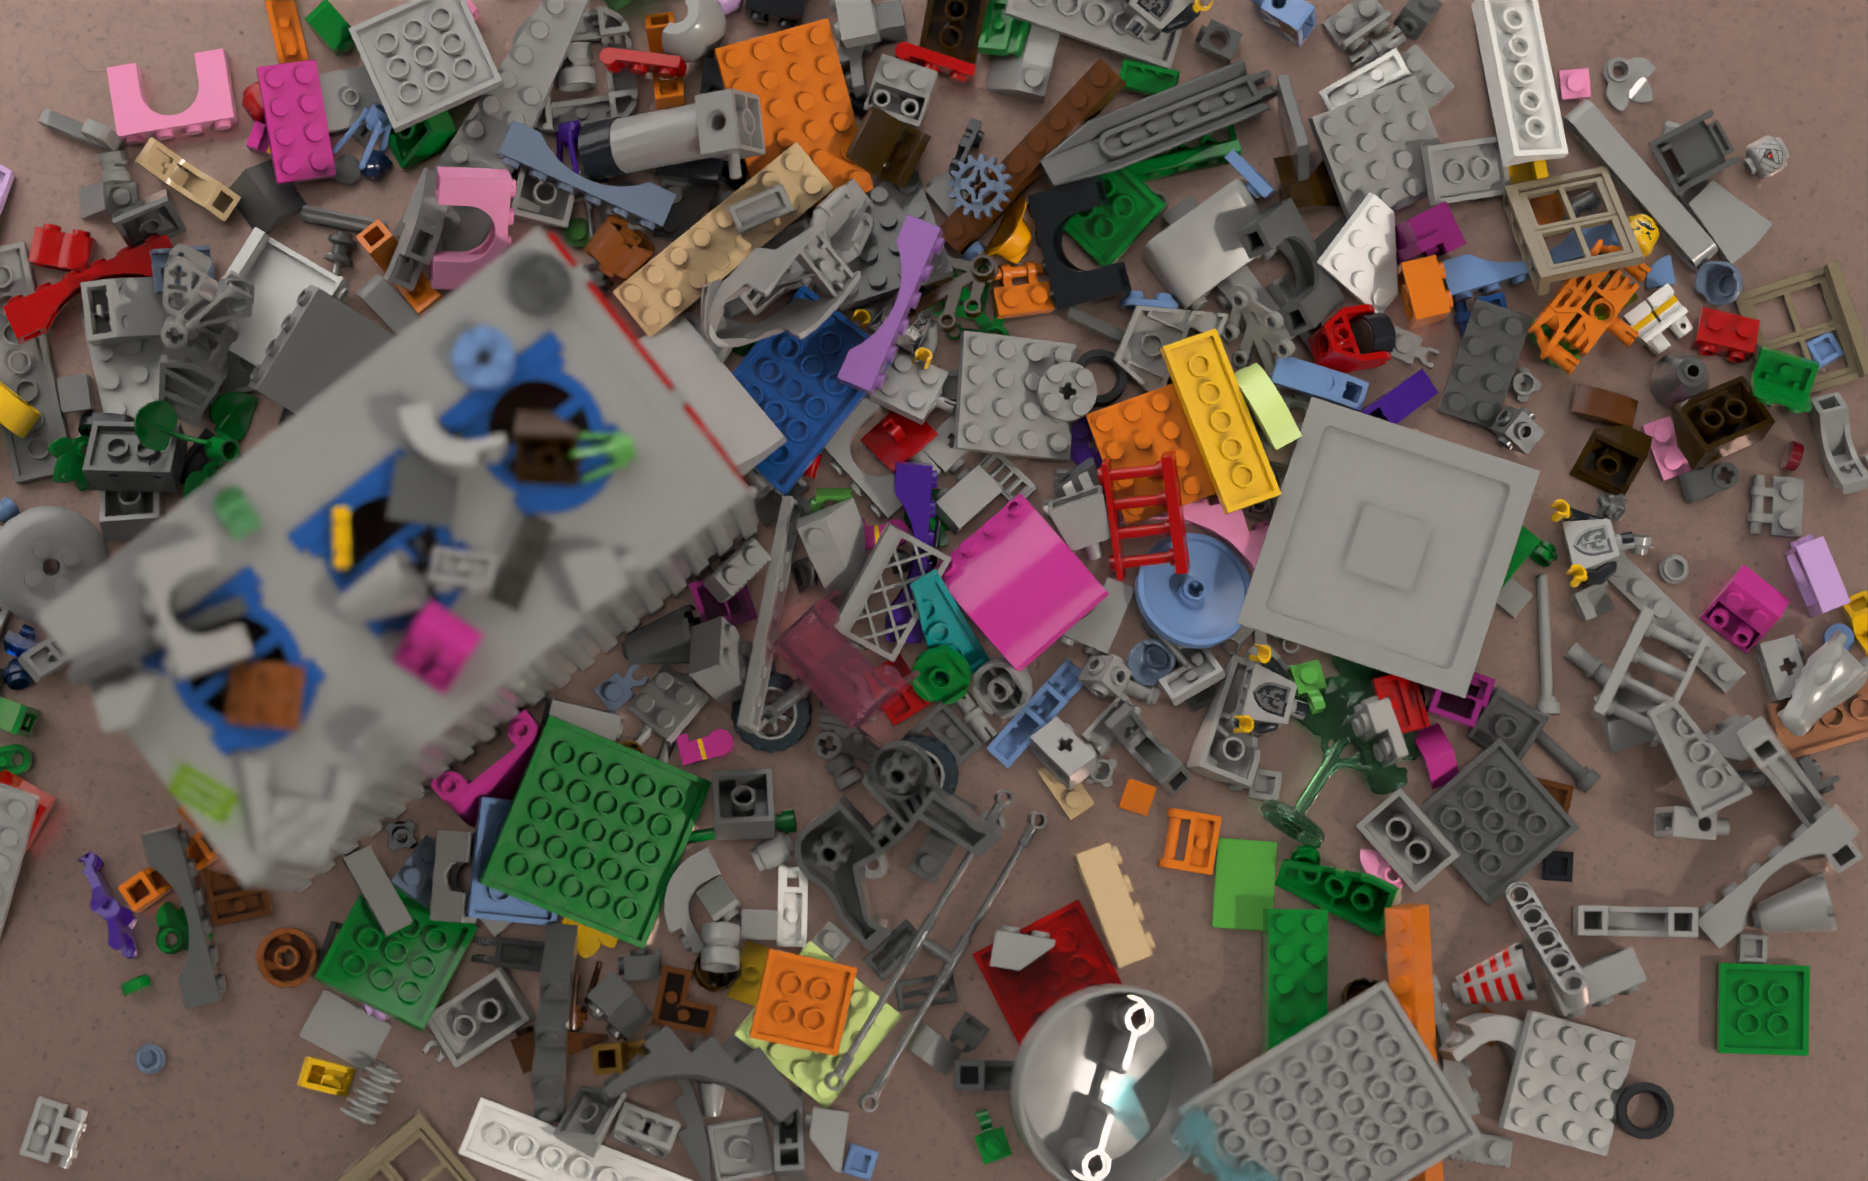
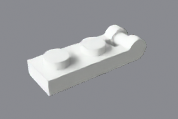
M788 863L780 865L778 870L777 947H804L807 943L809 879L802 873L799 866H788ZM788 878H799V887H787Z

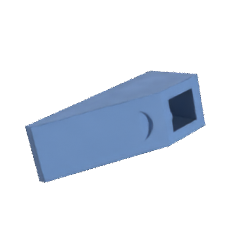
M1290 356L1287 358L1277 357L1271 376V381L1277 385L1354 411H1361L1369 386V382L1346 373Z

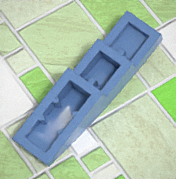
M1067 658L986 749L1009 768L1030 745V737L1053 720L1083 686L1078 681L1082 670Z

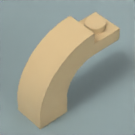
M152 137L135 160L137 164L165 185L224 222L241 199L239 195L224 184L198 170Z

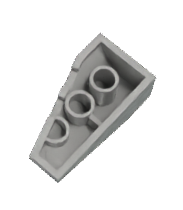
M1029 24L1021 56L1016 57L1015 54H1008V56L997 55L994 59L987 90L1043 104L1060 34Z
M853 497L797 520L798 532L836 614L866 562L864 523ZM865 606L859 615L866 613Z
M1232 655L1225 671L1226 677L1221 680L1194 740L1186 765L1189 771L1216 781L1248 788L1252 786L1260 761L1258 738L1244 733H1234L1233 728H1239V723L1233 722L1246 667L1255 663Z

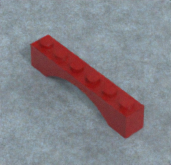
M152 235L146 238L141 246L134 249L133 246L125 247L116 253V257L107 261L105 258L98 259L89 264V269L80 273L78 270L71 271L62 276V281L53 285L50 282L44 283L34 289L35 293L26 297L17 295L7 301L8 305L2 308L19 344L21 345L47 333L61 310L77 295L82 293L81 282L113 278L153 277L152 259L149 251L152 249L173 248L168 235Z

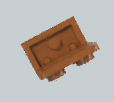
M239 661L231 665L226 709L227 724L299 731L306 667Z

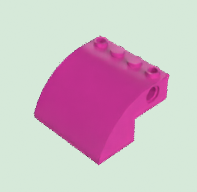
M1021 493L1013 500H1010L1004 508L987 520L981 528L948 555L952 559L941 577L952 597L1017 671H1022L1109 595ZM942 560L939 562V564H938L935 568L932 569V571H933L934 569H936V571H937V569H938V567L940 566Z

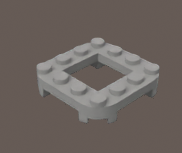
M597 6V9L586 10L577 27V33L571 41L572 43L602 40L603 49L612 47L633 50L627 21L619 13L606 6ZM532 16L528 17V20L518 28L515 36H513V45ZM606 69L609 92L608 95L551 103V96L549 94L534 130L546 134H555L558 131L557 124L580 120L582 127L585 123L635 115L639 103L637 75L625 69L612 74Z

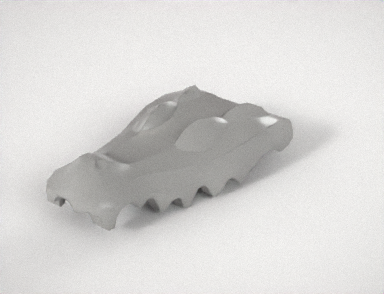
M1841 630L1835 631L1829 640L1807 659L1806 665L1801 668L1802 676L1794 682L1795 687L1791 691L1792 698L1788 701L1787 706L1778 712L1783 726L1795 736H1804L1815 722L1834 707L1854 695L1868 678V657L1858 662L1843 646L1847 636Z

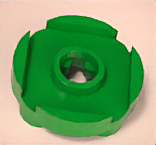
M939 645L937 648L925 650L915 659L911 671V682L913 689L922 699L931 703L935 700L943 701L942 704H951L960 700L967 693L972 672L967 660L961 654L954 651L948 645ZM936 672L946 673L947 680L943 678L936 679Z

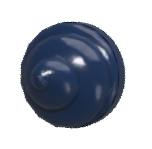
M372 150L365 169L362 170L363 175L371 177V179H379L386 173L387 169L392 167L393 162L379 150Z
M13 658L3 671V681L12 690L27 688L32 683V677L17 661L18 658Z

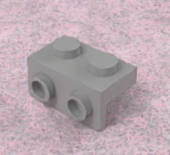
M434 546L430 573H427L426 581L429 586L433 587L432 590L436 592L450 594L453 589L464 591V595L469 597L483 598L484 594H493L499 557L493 554Z

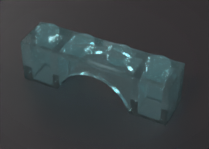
M1196 1104L1170 1130L1173 1137L1171 1143L1183 1154L1186 1151L1196 1158L1193 1161L1194 1164L1205 1174H1208L1210 1171L1218 1178L1217 1181H1279L1263 1165L1249 1170H1239L1226 1165L1219 1158L1214 1148L1218 1125Z

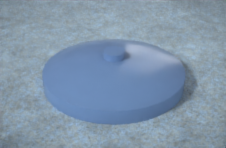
M1186 533L1191 565L1189 572L1186 574H1176L1175 566H1170V563L1139 567L1135 579L1136 601L1145 621L1162 638L1186 648L1202 649L1214 647L1227 641L1241 628L1242 625L1237 624L1251 579L1242 560L1223 542L1204 534ZM1171 537L1158 542L1147 554L1168 552V549L1173 548Z

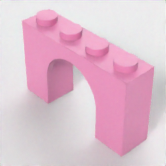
M222 48L194 53L199 82L197 97L186 111L171 116L158 114L149 108L145 98L141 68L136 63L107 67L116 132L122 142H126L127 145H136L143 143L145 138L155 137L156 140H166L173 138L175 133L184 132L185 135H196L202 133V129L214 127V130H226L231 128V124L239 123L229 59L226 51Z
M437 166L435 197L438 205L477 207L491 217L492 226L487 239L475 249L462 252H434L429 265L428 276L432 289L457 290L511 248V236L507 235L508 225L512 226L514 222V209L510 208L511 197L515 198L516 180H512L508 169Z

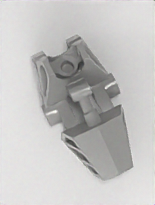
M177 244L169 251L164 271L163 306L166 314L161 331V340L164 345L163 355H161L159 364V400L168 402L174 407L177 419L195 426L200 421L228 374L227 352L231 343L237 340L239 332L237 323L232 320L252 315L255 284L232 270L218 281L208 276L210 273L208 269L212 264L211 258L188 245ZM178 253H184L185 258L178 256ZM178 265H181L183 273L178 272ZM181 280L180 286L175 285V281ZM243 285L247 287L249 294L235 286ZM247 305L246 309L241 312L233 310ZM201 328L219 338L220 341L216 349H213L211 352L201 343L189 341L190 330Z

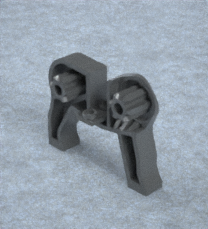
M893 740L881 746L861 782L892 817L886 814L874 825V828L847 797L843 795L807 823L795 844V858L802 873L811 882L824 890L834 905L838 919L869 952L890 936L896 926L891 920L879 916L873 909L864 865L877 859L896 845L909 832L917 820H921L978 857L1000 840L1005 832L999 824H994L980 818L968 805L941 789L937 784L933 767L926 751L919 745L906 740Z

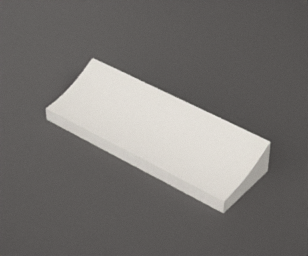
M1475 0L1471 7L1503 167L1566 157L1569 153L1538 0Z

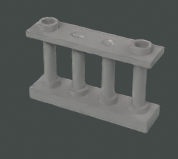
M1644 606L1590 717L1601 721L1605 714L1609 716L1614 714L1655 734L1649 745L1655 748L1660 739L1650 719L1617 703L1618 700L1614 698L1617 689L1624 690V688H1627L1659 705L1672 698L1679 703L1697 663L1703 665L1711 648L1706 647L1710 637L1704 635L1699 644L1695 645L1655 625L1656 622L1652 620L1655 611ZM1643 636L1647 638L1652 636L1691 655L1692 658L1686 671L1644 652V648L1639 646ZM1639 662L1680 682L1673 697L1631 678V674L1626 672L1630 663L1636 664Z

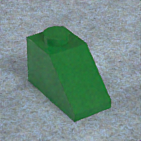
M323 0L304 18L312 32L336 56L341 52L343 54L347 53L355 45L348 29L351 26L328 0Z
M0 697V729L29 738L40 710Z

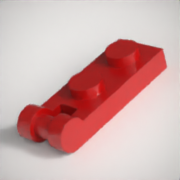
M900 42L895 48V58L948 74V78L954 82L965 84L966 81L973 82L977 65L908 42Z
M612 47L604 48L599 54L601 62L612 74L625 69L636 75L644 76L648 72L656 73L662 78L675 79V76L685 77L687 68L682 57Z

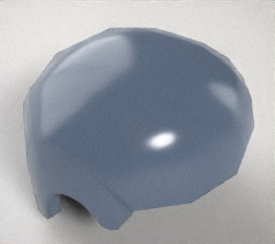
M1709 261L1698 270L1695 276V288L1698 293L1707 299L1708 303L1720 306L1729 305L1738 299L1743 289L1742 274L1730 262Z
M1148 638L1132 648L1128 656L1127 667L1132 672L1131 676L1138 683L1154 686L1159 683V679L1173 672L1176 658L1160 639Z

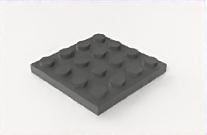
M918 171L912 173L904 189L885 181L873 185L874 189L865 193L871 200L865 212L869 213L874 219V227L860 256L847 263L853 273L856 271L861 272V278L839 306L841 312L898 294L902 271L900 253L896 241L907 215L937 226ZM816 207L807 210L809 219H811ZM944 245L939 255L934 254L930 263L933 265L931 276L927 282L923 281L921 286L954 276Z
M1500 737L1419 807L1460 853V856L1452 862L1453 866L1489 906L1506 892L1509 885L1519 881L1580 828Z

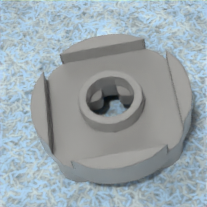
M1061 362L1051 366L1040 378L1037 385V400L1040 406L1042 405L1048 416L1060 422H1073L1085 416L1094 406L1097 397V386L1092 372L1073 362ZM1066 384L1070 385L1071 389L1075 392V395H1071L1069 400L1064 399V394L1059 393V388H1064Z

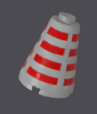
M1522 942L1510 945L1456 976L1457 983L1452 984L1457 1001L1463 1000L1465 1005L1539 999L1528 957L1524 958L1523 955L1525 949Z

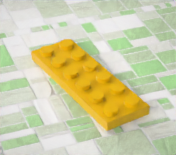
M1215 328L1163 346L1160 349L1224 514L1227 515L1281 495L1217 329Z

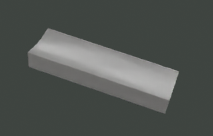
M682 313L652 337L646 335L638 339L675 387L678 386L688 398L689 405L716 438L742 477L787 441L785 436Z

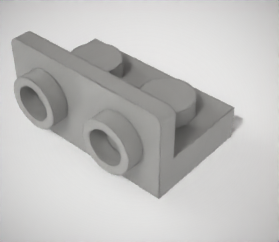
M1355 0L1324 21L1322 27L1341 53L1348 49L1353 52L1366 42L1364 39L1372 32L1378 35L1390 26L1388 21L1392 13L1390 10L1386 11L1378 0Z

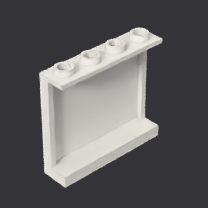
M255 227L226 272L228 274L232 270L255 284L252 315L232 320L237 323L239 332L237 340L231 343L229 351L254 366L261 365L266 357L265 351L267 346L273 339H277L282 331L281 324L288 314L293 313L298 304L296 302L297 298L304 288H308L309 285L319 287L344 303L349 295L350 284L343 277L334 275ZM243 285L235 286L249 294L247 287ZM247 305L233 310L241 312L246 309ZM201 328L195 329L211 341L219 343L220 339Z

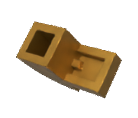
M646 1040L591 1045L594 1076L626 1072L629 1069L627 1063L639 1054L646 1057V1054L640 1048Z

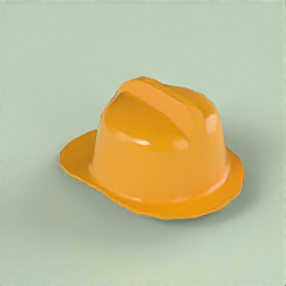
M1020 196L1005 212L994 237L985 250V255L990 257L997 254L1016 264L1027 252L1031 245L1032 233L1029 225L1023 219L1027 205L1026 197Z

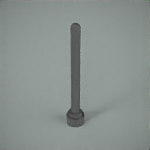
M1493 686V689H1492V692H1491L1490 697L1492 696V694H1493L1494 691L1496 690V687H1494V686ZM1541 730L1535 740L1576 776L1574 780L1578 782L1577 786L1586 793L1599 780L1601 775L1593 768L1591 770L1587 766L1583 768L1551 737Z

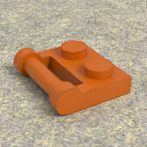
M1168 808L1167 817H1170L1164 855L1163 858H1160L1159 867L1212 875L1222 816ZM1181 819L1190 820L1184 861L1175 860Z

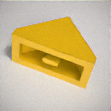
M308 1055L305 1057L297 1085L347 1098L356 1069L314 1055Z

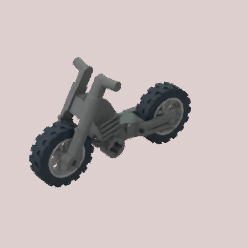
M851 640L837 652L829 655L802 678L798 677L796 680L787 674L770 672L767 691L773 690L771 701L768 703L765 701L762 713L764 720L760 724L758 734L747 733L737 726L742 699L732 702L731 718L736 733L741 736L740 739L752 746L753 749L766 751L767 753L781 752L797 744L811 723L812 705L810 704L809 695L816 688L822 698V708L818 727H822V730L814 740V750L817 755L825 759H831L844 752L855 756L865 763L871 764L877 751L883 745L852 722L856 707L853 685L850 678L839 670L848 659L858 658L860 652L866 647ZM792 706L794 711L793 718L783 714ZM778 718L791 723L782 732L779 730ZM768 722L773 725L775 734H768L761 730ZM925 734L908 735L900 739L919 745L926 751L928 756L936 761V763L932 764L933 770L939 767L941 773L940 781L936 779L937 784L941 789L953 796L958 784L959 769L956 763L957 760L949 750V747L936 737L925 736ZM828 736L834 738V745L831 749L825 748L826 742L824 740Z

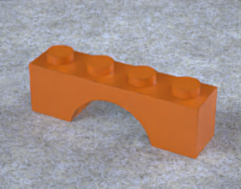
M201 830L192 835L190 847H187L189 859L194 858L199 873L221 858V856ZM151 866L140 871L117 887L133 912L141 913L174 890L171 884Z

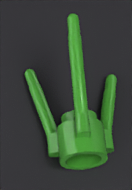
M622 432L613 434L579 433V440L608 441L606 442L607 446L576 450L570 454L572 457L608 453L610 461L616 460V462L582 477V482L584 483L618 468L628 467V460L636 459L632 435L623 436Z

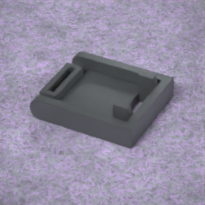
M1712 109L1648 143L1675 195L1740 161L1737 156L1730 158L1728 161L1725 160L1724 156L1733 152L1734 149L1718 119L1706 125L1704 120L1714 115ZM1670 148L1684 172L1682 176L1676 179L1661 154Z

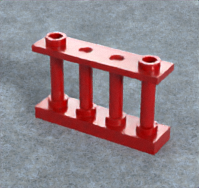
M1163 452L1161 461H1157V464L1112 469L1111 459L1105 458L1101 464L1102 467L1097 469L1099 485H1104L1114 554L1109 556L1111 573L1116 572L1117 581H1121L1126 575L1125 568L1169 563L1170 566H1175L1176 574L1188 573L1191 565L1176 452ZM1154 476L1164 479L1165 490H1161L1159 494L1116 498L1114 481ZM1162 505V508L1168 509L1169 519H1165L1164 523L1120 527L1118 510ZM1165 534L1166 537H1171L1173 548L1168 549V552L1124 556L1121 539Z

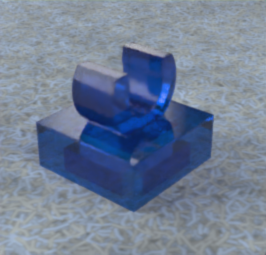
M24 624L18 634L8 630L3 639L5 652L19 658L23 653L36 646V642H34L36 635L33 634L35 628Z

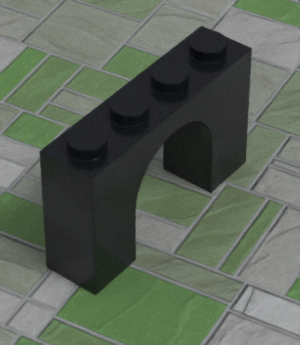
M1102 176L1086 178L1028 195V213L1035 222L1037 229L1035 231V240L1038 247L1042 248L1044 256L1042 267L1045 275L1049 276L1052 287L1050 288V297L1053 304L1057 306V310L1132 291L1125 262L1114 263L1093 270H1083L1068 260L1062 247L1063 231L1071 218L1079 213L1109 205Z

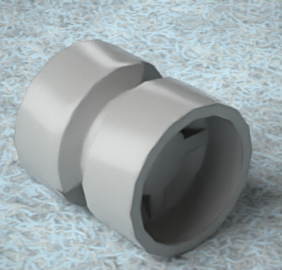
M588 42L570 43L561 70L557 73L559 90L569 92L595 87L597 85L595 69L590 66V63L594 61L592 44Z
M730 922L703 924L701 926L702 945L706 946V948L701 950L700 968L717 973L739 970L740 951L734 947L739 945L740 926Z

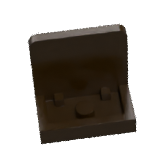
M871 106L846 152V158L880 179L904 189L931 136L902 123L880 108Z

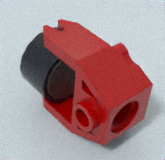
M1370 304L1343 307L1307 338L1316 365L1342 373L1373 369L1385 365V361L1392 359L1390 353L1393 351L1396 342V333L1391 319L1385 313H1374V307ZM1325 342L1329 343V349L1325 348Z

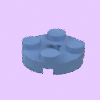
M485 325L470 329L461 335L451 353V361L453 362L456 375L466 386L472 389H497L511 378L515 370L516 356L512 342L500 330ZM489 351L492 353L489 356L492 362L488 366L484 363L480 366L476 364L479 352L486 353Z

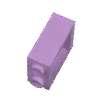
M1813 534L1790 543L1792 549L1784 552V555L1810 618L1851 603L1824 536L1815 539Z

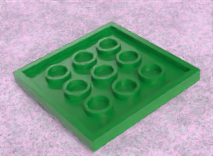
M395 888L412 918V924L385 937L360 893L317 971L314 980L423 1032L474 937L478 926L472 923L430 920L429 905L425 909L420 903L412 900Z

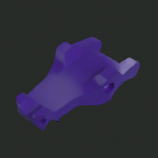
M89 851L82 855L78 861L80 863L84 862L86 867L82 873L87 876V880L92 888L90 908L105 919L108 924V945L114 950H121V954L127 959H133L138 953L133 934V928L137 923V919L131 910L122 907L119 901L115 899L100 872L104 862L94 852Z

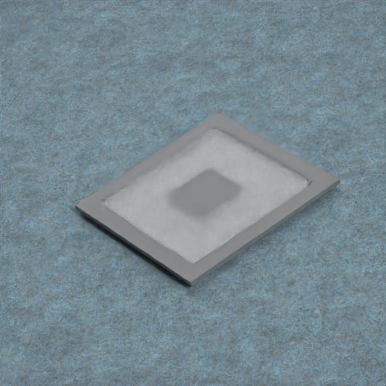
M1311 397L1300 430L1302 436L1297 439L1281 488V495L1278 497L1237 624L1465 698L1540 471Z

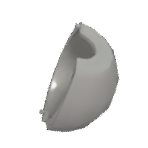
M718 0L685 1V4L688 6L686 18L679 23L669 22L663 30L662 48L665 54L681 56L684 62H698L705 57H709L714 52L713 49L720 46L726 35L727 20L721 3Z

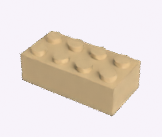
M1110 842L1073 856L1115 967L1120 968L1152 956L1151 949L1155 948V944L1150 931L1144 932L1140 921L1144 920V915L1139 903L1133 904L1129 893L1134 890L1128 874L1123 876L1118 865L1123 863L1117 846L1111 848Z

